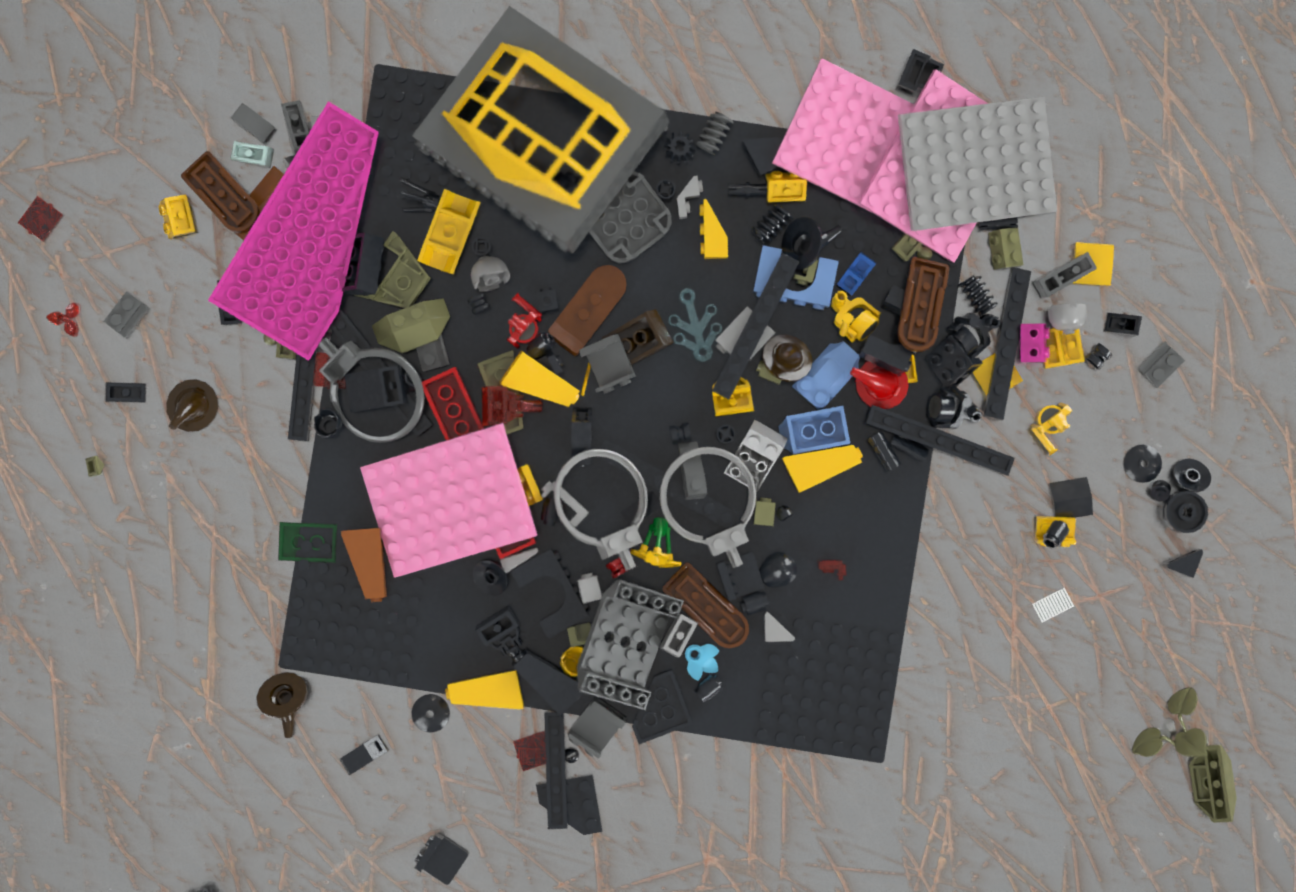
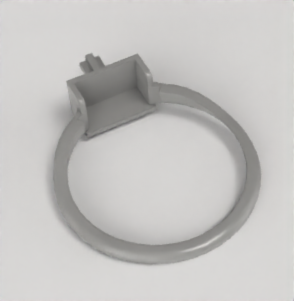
M701 447L682 454L669 466L661 483L660 503L666 520L684 538L706 544L713 557L726 552L732 568L742 565L743 562L736 547L749 541L745 533V527L753 514L756 503V487L751 472L737 456L720 448ZM701 454H715L729 459L742 471L747 481L749 497L746 510L740 519L743 523L703 540V536L686 531L674 520L667 504V486L674 471L684 461Z
M592 449L581 452L563 466L557 477L554 489L557 513L564 526L575 538L583 543L596 546L602 560L618 554L625 571L636 567L629 549L642 543L638 528L644 519L648 502L644 479L631 461L616 452L605 449ZM590 457H606L622 464L634 477L639 491V505L636 515L630 524L632 526L600 539L601 541H597V538L587 536L575 529L567 520L560 502V489L564 477L576 463Z

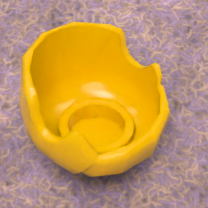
M582 646L570 647L560 658V666L563 672L569 676H577V665L583 651Z

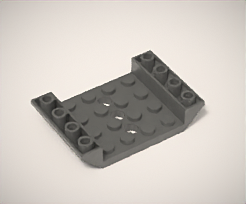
M618 579L602 595L577 665L579 691L645 710L651 695V691L645 689L648 676L669 617L678 619L684 600ZM610 631L611 637L605 641L604 636ZM626 636L627 642L621 646L620 641ZM642 641L643 647L637 651L636 646Z

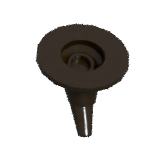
M787 334L776 335L769 339L763 348L762 358L764 365L779 380L787 382L799 381L806 377L812 368L810 350L804 342L794 336Z
M197 379L185 380L177 384L169 393L166 402L167 414L171 421L169 428L172 430L178 428L187 432H194L208 427L215 419L218 411V398L214 389L206 382Z
M284 672L270 677L259 688L256 696L258 708L262 714L270 718H278L282 721L285 738H291L293 735L295 712L305 703L307 685L300 676Z

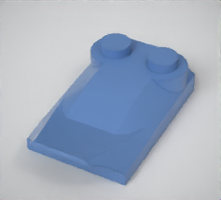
M844 341L829 344L812 363V368L807 376L796 381L792 387L817 410H823L851 379L852 375L850 372L852 368L859 369L860 357Z
M843 406L786 416L785 420L778 426L780 434L788 438L783 449L793 454L850 444Z

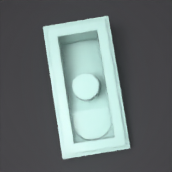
M234 141L230 160L271 167L274 149L268 146Z

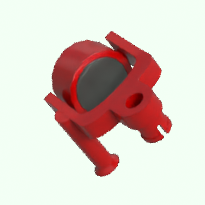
M519 292L511 301H515L529 314L517 316L515 313L512 316L513 319L508 321L511 336H508L506 339L517 349L520 345L516 342L527 344L538 335L539 328L535 319L539 322L542 320L540 318L542 313L523 299Z

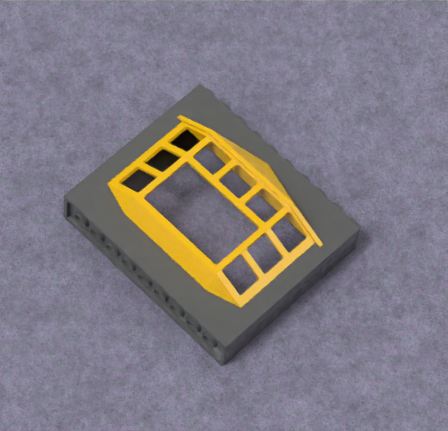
M509 6L412 136L416 140L415 145L420 148L419 150L427 156L431 155L439 165L443 167L446 165L452 174L457 177L461 176L472 188L476 186L481 194L488 199L490 197L494 199L495 203L502 209L507 207L511 215L518 220L522 218L528 227L534 231L537 229L548 241L553 239L557 244L556 246L562 251L566 252L568 250L573 253L668 126L669 120L663 109ZM504 52L519 59L507 76L492 70ZM524 63L593 110L564 151L559 150L494 105ZM487 75L501 82L488 100L474 93ZM471 98L484 106L474 120L468 123L457 117V115ZM489 110L508 122L496 140L491 139L477 129V126ZM598 115H601L619 129V132L607 148L587 133V130ZM514 127L533 139L520 158L501 145ZM581 138H584L602 153L589 172L569 157V154ZM538 145L544 146L558 156V159L546 175H543L526 163ZM563 162L568 163L584 176V179L572 195H569L551 180Z

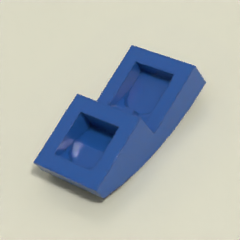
M860 252L837 285L850 295H853L876 265V262Z

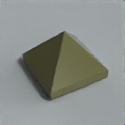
M98 456L86 458L89 477L100 475L105 464Z

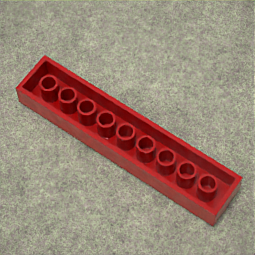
M456 367L422 382L425 396L446 441L484 429ZM534 537L495 549L499 558L502 559L537 542Z

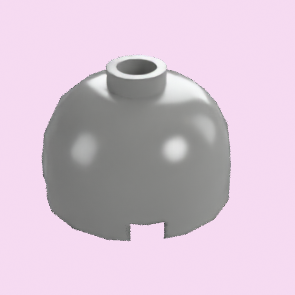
M482 256L471 269L472 284L474 289L478 288L480 292L495 290L499 288V283L504 281L505 284L510 279L508 267L497 257Z
M1059 304L1050 306L1048 308L1049 322L1056 330L1063 331V334H1074V330L1080 329L1085 324L1087 305L1076 304L1075 307L1070 306V304Z

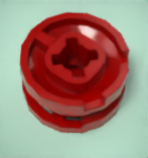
M620 557L606 565L607 569L611 570L613 579L626 572Z

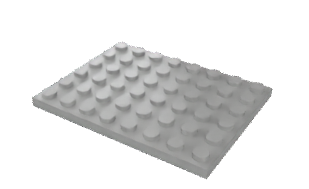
M1045 97L898 115L911 231L1057 212Z

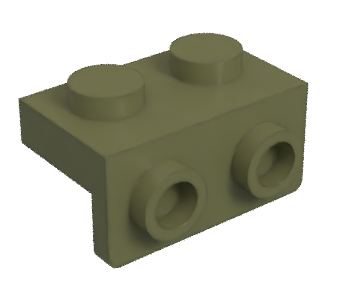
M1018 228L999 229L988 233L994 270L1024 265Z

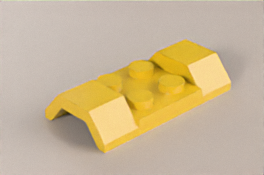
M444 189L417 261L443 272L454 274L480 202Z

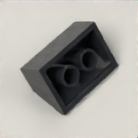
M365 232L356 234L347 276H345V286L342 288L343 294L361 296L376 294L378 276L381 270V256L384 250V238Z

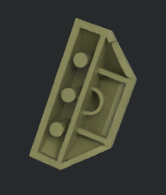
M443 298L423 301L386 315L373 324L372 328L378 344L397 352L405 353L438 340L450 318V314Z
M1221 744L1206 745L1207 756L1194 757L1189 764L1194 802L1213 823L1232 822L1237 797L1231 759Z

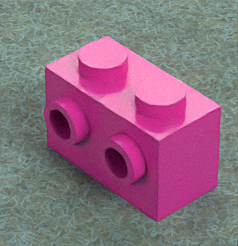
M1021 324V362H1046V358L1050 357V348L1046 347V339L1050 338V329L1046 327V324Z

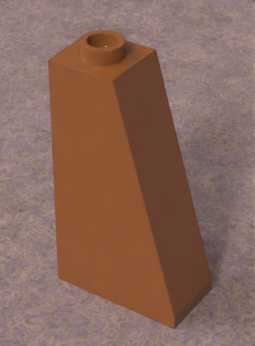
M381 528L341 531V536L365 599H371V602L382 601V598L387 597Z

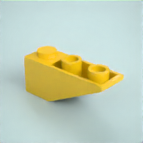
M704 199L703 204H700V216L704 218V223L700 224V235H704V243H700V252L704 254V259L728 258V237L707 199Z

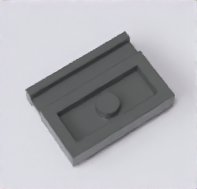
M126 291L103 322L127 339L150 308Z
M442 334L438 340L416 348L423 372L450 365Z
M1164 341L1137 369L1156 388H1159L1185 360Z

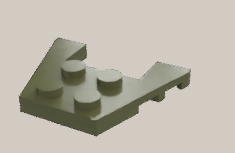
M392 231L384 246L399 256L378 287L375 295L355 296L400 308H407L414 304L431 278L398 234Z

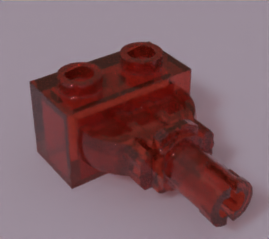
M506 386L482 387V426L507 425L508 422L515 418L523 417V414H516V412H541L542 407H533V405H542V401L515 400L523 398V395H515L512 391L507 390Z

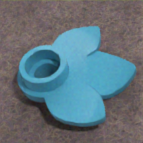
M693 644L687 647L685 651V657L688 661L687 670L695 680L698 681L701 678L703 671L706 673L718 672V665L713 657L718 654L719 650L714 645L705 644L699 646ZM694 650L698 652V656L695 658L691 656V652Z

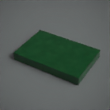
M280 522L278 560L300 561L305 559L308 562L336 563L337 524ZM300 527L333 528L332 559L296 557L297 550L301 549V547L297 548L299 537L305 541V538L299 535ZM315 535L310 539V542H312L313 538L319 537L322 539L323 544L325 543L324 538L320 535ZM312 547L313 550H320V548Z

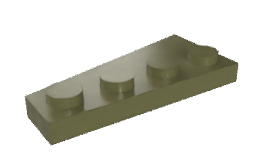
M513 350L477 363L499 422L504 425L506 435L523 429L519 391L499 383L514 361Z

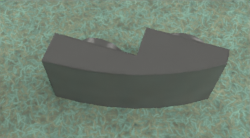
M243 103L230 117L260 142H264L275 128Z

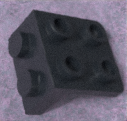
M437 833L435 837L430 836L425 844L428 848L424 853L420 851L414 860L417 863L414 868L420 872L423 869L445 885H448L468 857V853Z

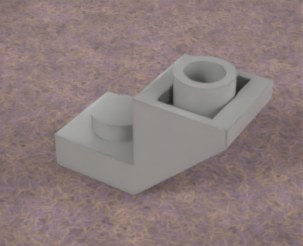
M693 176L677 197L679 219L687 218V213H690L689 202H685V199L700 197V192H703L702 180L698 181L697 176Z

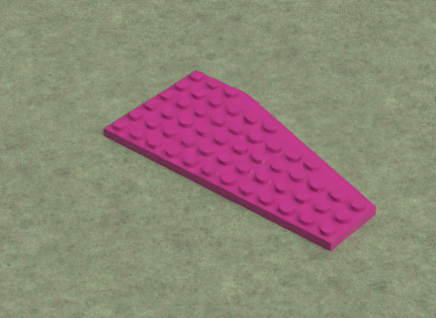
M328 101L208 301L305 359L310 360L339 312L343 295L342 288L345 286V276H347L378 131Z

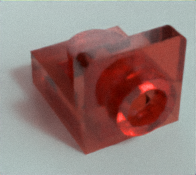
M841 560L818 561V569L822 570L823 573H833L834 569H837L838 580H843V576H846V564H842Z

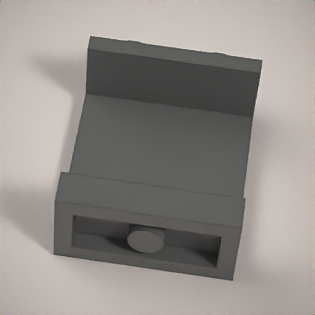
M618 334L609 336L579 350L581 357L587 356L599 384V388L595 389L596 393L603 391L606 394L615 390L613 386L620 384L622 387L631 383V378L636 377Z
M595 696L569 730V740L574 745L583 747L589 756H595L599 759L602 750L614 734L626 724L627 717Z

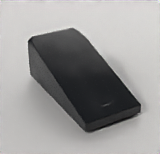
M106 382L105 402L145 403V383Z

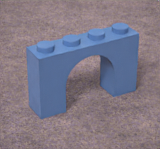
M763 245L753 292L757 293V297H760L781 256L782 249ZM820 257L812 285L803 291H791L786 288L780 302H786L788 299L793 300L795 305L805 306L807 303L812 304L814 309L824 310L825 307L828 308L839 261Z

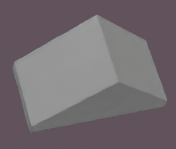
M767 611L764 613L765 642L794 641L795 637Z

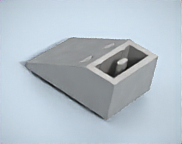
M754 420L734 455L742 460L751 472L757 492L782 452L788 438ZM730 461L724 474L748 487L742 471Z

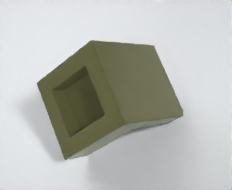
M590 623L567 628L571 647L585 644L591 628Z

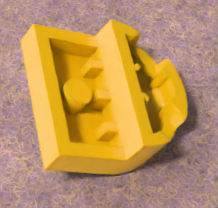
M740 377L729 400L712 391L715 416L754 411L751 387L747 379L745 380Z

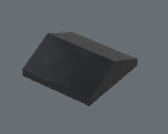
M1087 477L1049 483L1054 517L1076 518L1093 515L1092 494Z

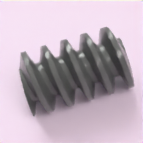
M716 111V114H710V118L713 121L708 120L706 122L709 128H703L705 134H700L699 136L702 141L696 142L699 148L715 155L713 150H720L716 144H723L720 137L727 136L723 130H730L726 124L734 123L732 119Z

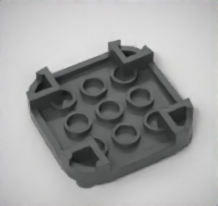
M633 171L589 233L608 258L618 264L627 263L668 233L672 224L671 213L646 181L645 177Z

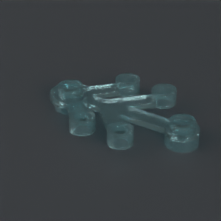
M687 288L681 291L680 300L686 304L691 325L682 321L675 314L669 317L668 322L671 326H677L695 336L696 343L686 339L682 333H677L674 336V342L677 345L682 344L694 352V357L698 361L705 362L712 356L711 345L717 334L722 331V326L719 323H713L710 328L711 332L704 342L702 333L711 317L716 314L717 308L713 304L707 305L705 314L699 323L693 304L695 293ZM686 293L691 295L690 300L684 299ZM708 307H714L715 312L712 314L708 313ZM672 317L678 319L676 324L671 323L670 319ZM714 325H718L720 327V330L718 332L713 331ZM681 335L683 341L677 342L676 336ZM700 349L707 351L705 356L699 354Z

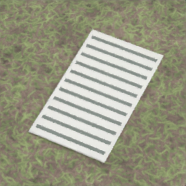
M1065 588L1032 604L1041 622L1074 607Z

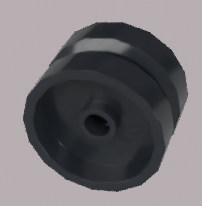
M1176 491L1170 494L1167 500L1163 501L1161 518L1164 524L1172 531L1193 533L1201 529L1206 523L1208 506L1205 500L1197 493Z

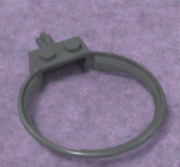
M327 337L319 343V347L330 357L319 371L330 381V400L334 411L340 415L342 423L352 433L367 441L386 443L404 437L416 426L424 407V390L418 373L405 358L383 348L360 349L352 340L343 344L340 349ZM364 357H383L395 361L406 370L413 381L416 391L415 411L409 423L399 432L384 437L367 435L354 428L341 411L338 401L339 384L337 381H340Z

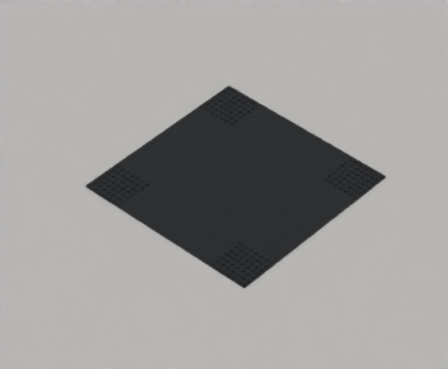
M382 64L374 66L365 124L378 131V137L356 234L365 232L384 238V245L392 231H394L414 257L418 259L436 210H432L431 213L425 211H402V208L425 206L422 205L420 200L401 196L400 192L422 197L426 193L401 182L400 178L406 179L429 191L436 192L435 195L440 196L439 201L444 189L457 195L478 201L480 206L454 274L443 272L419 262L431 279L413 305L423 301L444 299L450 318L441 334L450 365L423 372L416 348L400 353L378 344L372 325L386 315L404 308L351 294H343L340 308L372 348H383L401 355L420 374L422 382L456 367L484 429L500 425L477 363L511 350L514 353V360L520 351L530 356L526 350L528 343L521 344L516 342L520 345L517 349L506 340L508 336H511L508 321L513 319L512 316L515 313L517 316L529 314L515 301H511L518 292L523 299L539 311L536 292H540L541 288L546 287L556 290L558 308L539 311L542 313L540 317L542 320L539 322L535 319L539 328L538 335L541 332L547 333L548 329L591 273L600 266L611 265L617 267L624 274L627 284L626 291L584 347L602 340V337L646 311L657 309L674 342L659 352L631 365L636 377L630 379L631 383L622 387L620 384L613 386L615 390L606 394L603 391L596 393L595 389L599 388V384L591 368L584 396H581L589 362L587 356L581 357L580 353L574 356L554 341L555 346L545 355L553 351L555 356H560L564 363L561 366L563 372L557 375L579 390L578 395L580 396L574 405L570 404L568 407L519 391L523 429L507 435L517 469L528 464L541 495L544 493L541 489L549 481L551 483L556 481L563 466L571 459L573 407H592L591 450L600 449L606 439L665 473L669 466L679 457L678 444L673 445L669 426L676 425L681 427L682 423L688 422L692 441L689 442H697L698 448L715 447L735 454L754 420L780 434L778 426L785 420L786 416L817 411L812 404L792 387L796 381L787 382L782 380L778 385L758 376L759 372L756 369L760 360L763 361L762 354L765 343L749 360L741 376L745 380L747 379L750 384L754 411L715 416L712 387L718 380L730 356L727 352L723 354L716 347L718 343L715 340L747 306L753 311L759 299L756 296L757 293L753 292L764 244L755 237L751 228L753 226L758 228L757 222H763V215L769 217L767 211H774V204L782 206L794 219L787 218L788 225L782 223V231L776 229L777 237L772 234L770 235L772 242L765 240L768 247L782 249L783 235L787 227L800 217L813 218L824 232L838 225L842 227L843 231L821 250L817 260L821 257L839 261L829 307L819 310L814 309L812 304L806 303L805 306L795 305L793 300L779 301L768 323V326L775 332L771 338L784 334L798 338L810 350L812 363L829 344L843 341L859 355L866 339L859 341L856 338L852 343L846 336L840 335V329L834 324L837 312L831 306L832 298L838 291H844L849 301L855 298H863L868 304L881 312L879 324L870 335L892 345L901 344L898 338L900 315L881 306L892 285L906 290L910 262L913 257H917L916 251L908 261H903L892 249L894 244L904 235L903 231L876 214L807 181L806 201L768 202L765 195H750V197L745 195L728 196L729 190H736L728 189V183L746 184V182H750V184H765L768 182L766 179L767 173L773 171L790 173L781 167H777L759 177L742 145V142L746 139L784 137L787 131L786 128L733 120V124H726L730 130H723L727 136L720 137L723 144H716L720 150H713L715 154L713 155L696 145L697 141H702L699 138L700 134H705L703 128H709L706 122L708 120L713 121L710 116L663 109L669 120L668 130L662 132L634 171L645 177L655 193L657 184L661 180L668 179L674 183V197L667 201L662 200L671 213L672 224L668 233L635 259L627 263L618 264L606 256L589 232L573 253L568 250L566 252L562 251L556 246L557 244L553 239L548 241L537 229L534 231L528 227L522 218L518 220L511 215L507 207L502 209L495 203L494 199L491 197L488 199L481 194L476 186L472 188L461 176L457 177L452 174L446 165L444 167L439 165L434 160L435 158L431 155L427 156L419 150L420 148L415 145L416 140L412 135L433 109L431 96L444 94L457 76ZM482 81L479 87L487 85L489 96L491 97L501 83ZM508 85L494 103L495 106L561 151H564L593 112L591 108L570 94ZM489 110L477 126V129L491 139L496 140L508 122ZM598 115L587 130V133L605 148L608 147L619 132L616 126L601 115ZM514 127L501 145L512 152L515 148L511 143L525 133ZM682 130L683 137L686 133L690 134L687 140L694 138L695 142L690 145L696 146V150H689L693 152L694 156L686 155L688 162H685L682 157L681 163L678 164L677 157L670 161L672 154L666 156L665 152L669 149H665L663 146L664 144H670L666 141V137L673 139L671 133L675 132L676 136H679V131ZM581 138L569 154V157L587 170L599 159L602 153L584 138ZM677 143L675 149L683 151V146L685 145H680V143ZM543 146V148L555 162L558 159V156ZM563 162L559 169L565 176L571 166ZM693 176H697L698 181L702 180L703 192H700V197L685 199V202H689L690 213H687V218L679 219L677 197ZM571 180L568 181L570 186L564 190L569 195H572L576 190ZM704 199H707L728 237V258L704 259V254L700 252V243H704V235H700V224L704 223L703 216H700V204H703ZM477 237H485L490 241L492 251L488 256L501 259L510 272L508 282L504 284V281L499 283V288L495 290L480 292L478 288L475 290L472 284L471 269L480 258L472 250V242ZM965 245L955 263L950 262L932 250L930 261L949 266L937 338L928 350L917 352L914 356L918 382L909 383L907 395L900 404L891 409H885L933 428L935 427L929 422L927 406L933 393H942L940 387H943V384L926 362L925 357L951 333L947 327L953 324ZM385 246L381 256L378 287L399 257ZM860 252L876 262V265L854 294L850 295L838 286L837 283ZM804 269L795 270L794 274L806 277V274L803 273ZM793 274L786 288L791 291H803L812 284L807 286L796 284L797 280H793ZM485 293V300L490 304V308L473 314L472 306L467 300ZM859 307L849 313L853 315L854 321L865 310ZM332 330L330 341L340 349L343 342ZM380 357L387 367L399 365L395 361ZM861 357L859 359V369L868 362ZM357 362L347 374L365 370ZM402 367V373L404 375L406 373V370ZM345 376L340 381H337L339 384L338 401L341 411L347 421L360 432L371 436L384 437L399 432L407 425L393 406L351 413ZM854 376L824 407V409L844 407L850 444L803 453L854 445L855 448L859 447L863 458H861L862 463L798 493L782 458L803 453L793 454L783 449L756 492V501H760V498H769L771 503H775L773 526L753 524V511L745 527V533L749 541L736 547L740 556L750 552L754 553L759 571L764 561L770 555L777 552L788 554L796 563L797 575L790 584L782 587L772 588L764 584V589L729 601L744 615L749 625L748 637L740 646L724 648L718 645L697 624L680 658L658 648L645 689H649L654 676L673 670L693 722L692 725L676 731L876 763L884 762L933 448L925 446L929 449L927 459L921 462L890 444L893 433L866 424L865 421L870 406L859 396ZM324 377L319 413L322 408L333 409L330 400V381L326 377ZM407 391L416 403V391ZM425 393L422 412L433 425L418 437L411 430L404 437L392 442H371L356 436L343 423L341 431L333 438H323L315 433L301 523L337 524L336 563L308 562L305 559L295 561L278 664L280 668L446 694L445 689L448 688L449 683L515 670L511 663L513 660L507 652L503 656L500 650L494 649L490 645L485 646L475 631L476 625L509 606L519 621V639L522 642L521 646L518 645L520 651L527 650L562 670L560 658L571 647L568 631L565 629L548 639L539 621L558 611L563 606L565 601L564 587L557 579L543 576L519 588L511 572L506 573L508 584L504 592L496 596L482 592L474 581L473 569L482 560H492L502 567L501 559L495 548L394 578L383 543L387 597L382 598L380 602H371V599H365L341 536V531L379 528L360 467L446 441ZM722 425H730L735 430V438L728 444L720 443L716 437V431ZM880 431L883 432L901 462L899 466L889 472L885 470L868 441V438ZM701 454L707 488L706 496L739 514L733 527L743 523L740 519L747 507L748 487L724 474L730 463L729 459L715 454ZM591 457V465L584 467L574 465L564 477L561 486L589 512L574 528L587 536L597 538V541H601L600 539L630 527L620 512L639 500L638 486L634 477L599 457ZM679 465L672 474V477L683 482L681 466ZM645 484L647 494L653 491L660 502V491ZM552 490L547 497L554 498V491ZM667 496V504L672 517L686 531L703 536V540H706L708 537L727 530ZM542 497L543 500L529 506L537 536H534L537 543L513 554L537 547L539 552L524 562L526 563L551 548L553 551L557 550L562 559L559 561L562 568L566 567L571 575L568 579L572 585H577L579 591L578 579H581V575L592 573L593 575H598L602 595L618 579L665 594L662 590L663 586L685 563H690L728 600L717 567V563L729 560L726 552L713 557L706 544L684 538L670 524H668V527L671 528V554H673L674 561L681 562V566L659 568L631 554L636 567L613 579L610 569H607L606 565L619 558L618 554L602 560L597 547L583 543L575 538L564 526L561 519L559 523L555 522V526L543 524L544 520H541L540 517L543 501H546V498ZM560 498L562 510L570 522L577 512ZM786 505L794 514L781 522L777 516V509ZM662 508L642 521L638 528L642 543L630 548L629 551L631 549H640L648 534L649 525L653 524L654 518L666 519ZM300 527L299 535H302L305 541L299 537L297 548L301 547V549L297 550L296 557L332 559L333 528ZM653 533L647 545V552H653L656 547L657 536L653 535ZM315 535H320L324 538L325 543L323 544L322 539L319 537L313 538L312 542H310V539ZM666 536L661 537L660 548L663 554H667ZM312 547L320 548V550H313ZM758 592H765L770 607H767L765 611L750 616L742 612L740 602H743V597ZM579 594L578 596L582 602V596L581 594ZM601 599L587 602L590 609L588 611L589 616L572 626L590 623L592 626ZM681 609V611H680L679 614H682V615L686 616L687 618L691 619V618ZM767 611L795 637L794 641L765 642L764 613ZM669 617L661 643L675 618ZM610 631L605 634V641L610 639ZM626 636L621 639V646L626 644ZM642 641L637 644V651L642 649ZM693 644L699 646L705 644L714 645L719 650L718 654L713 657L717 662L718 672L706 673L703 671L698 681L692 678L687 670L688 661L685 657L687 647ZM696 650L692 651L691 656L697 657L698 652ZM518 673L524 707L556 712ZM710 674L712 677L717 675L723 682L721 685L723 690L710 701L707 700L704 703L694 691ZM584 693L564 713L581 715L595 695ZM599 697L627 717L626 723H634L639 708Z

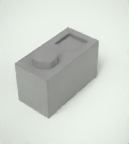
M592 573L581 575V579H578L583 603L601 599L602 592L598 575H593Z
M679 614L678 619L675 618L659 648L680 658L698 623Z

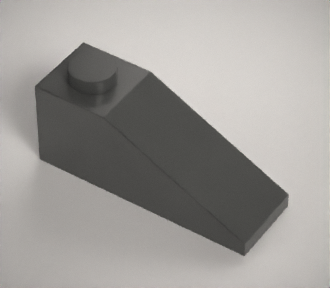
M300 100L281 104L294 157L309 134Z
M1086 252L1039 277L1033 283L1041 297L1045 298L1096 270L1097 267L1090 254Z
M679 443V456L698 448V443ZM697 455L687 459L680 465L685 500L702 499L707 495L701 456Z

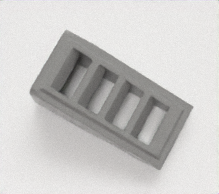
M535 547L502 558L500 561L505 573L510 572L536 555L539 549Z

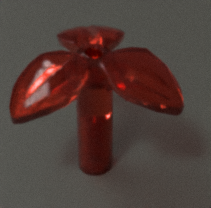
M77 303L69 304L65 308L66 315L56 311L48 314L46 318L54 325H60L65 322L64 331L68 335L74 336L77 332V324L71 321V318L78 316Z

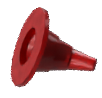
M868 361L861 369L853 367L850 372L856 378V388L859 396L870 407L874 405L882 409H891L900 404L907 395L909 383L905 371L901 376H898Z

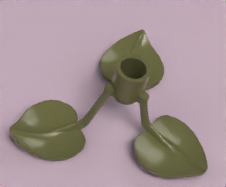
M1188 687L1176 692L1168 702L1169 711L1172 714H1178L1183 732H1179L1175 736V740H1172L1166 736H1161L1158 728H1148L1137 736L1133 744V754L1143 757L1154 756L1162 749V740H1166L1173 744L1176 751L1183 756H1207V739L1203 730L1192 728L1187 731L1182 719V714H1192L1197 706L1198 698L1194 688Z

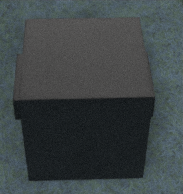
M913 49L898 86L920 94L933 70L941 72L944 64L931 59L930 55Z

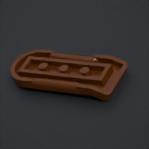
M209 151L204 152L181 174V178L227 229L239 234L251 230L260 215L257 203Z
M913 257L910 262L898 326V338L901 344L912 352L926 351L936 341L943 298L948 281L949 266L947 264Z
M611 265L596 268L548 329L547 333L554 337L555 342L572 355L576 356L580 353L579 350L584 348L623 297L627 284L622 271Z
M685 563L663 586L662 590L666 595L684 600L681 609L694 622L698 623L718 645L724 648H735L747 639L749 634L747 619L690 563Z

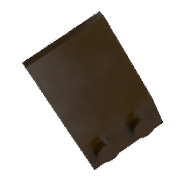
M657 309L646 311L602 337L603 340L618 334L631 365L674 343Z

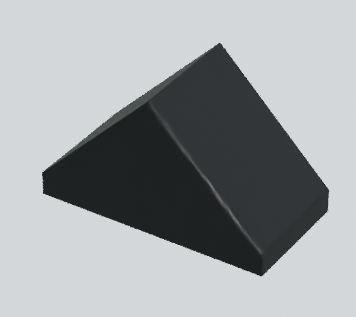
M1108 313L1104 331L1130 337L1138 336L1142 316Z
M1195 549L1164 563L1163 566L1174 572L1194 578L1203 555V550Z

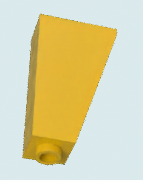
M523 351L519 352L499 381L505 387L568 407L570 404L574 405L580 396L578 395L579 390Z
M854 445L786 456L782 460L798 493L862 463L861 458H863L859 447L855 448Z
M516 670L452 682L445 689L446 698L451 700V704L509 709L524 708Z

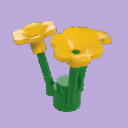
M654 518L653 524L649 525V531L644 543L641 544L639 550L631 549L630 554L659 568L681 566V562L674 561L673 554H671V528L668 527V521L664 518ZM653 533V535L657 536L656 547L653 552H647V545ZM666 536L667 554H663L660 548L661 537Z

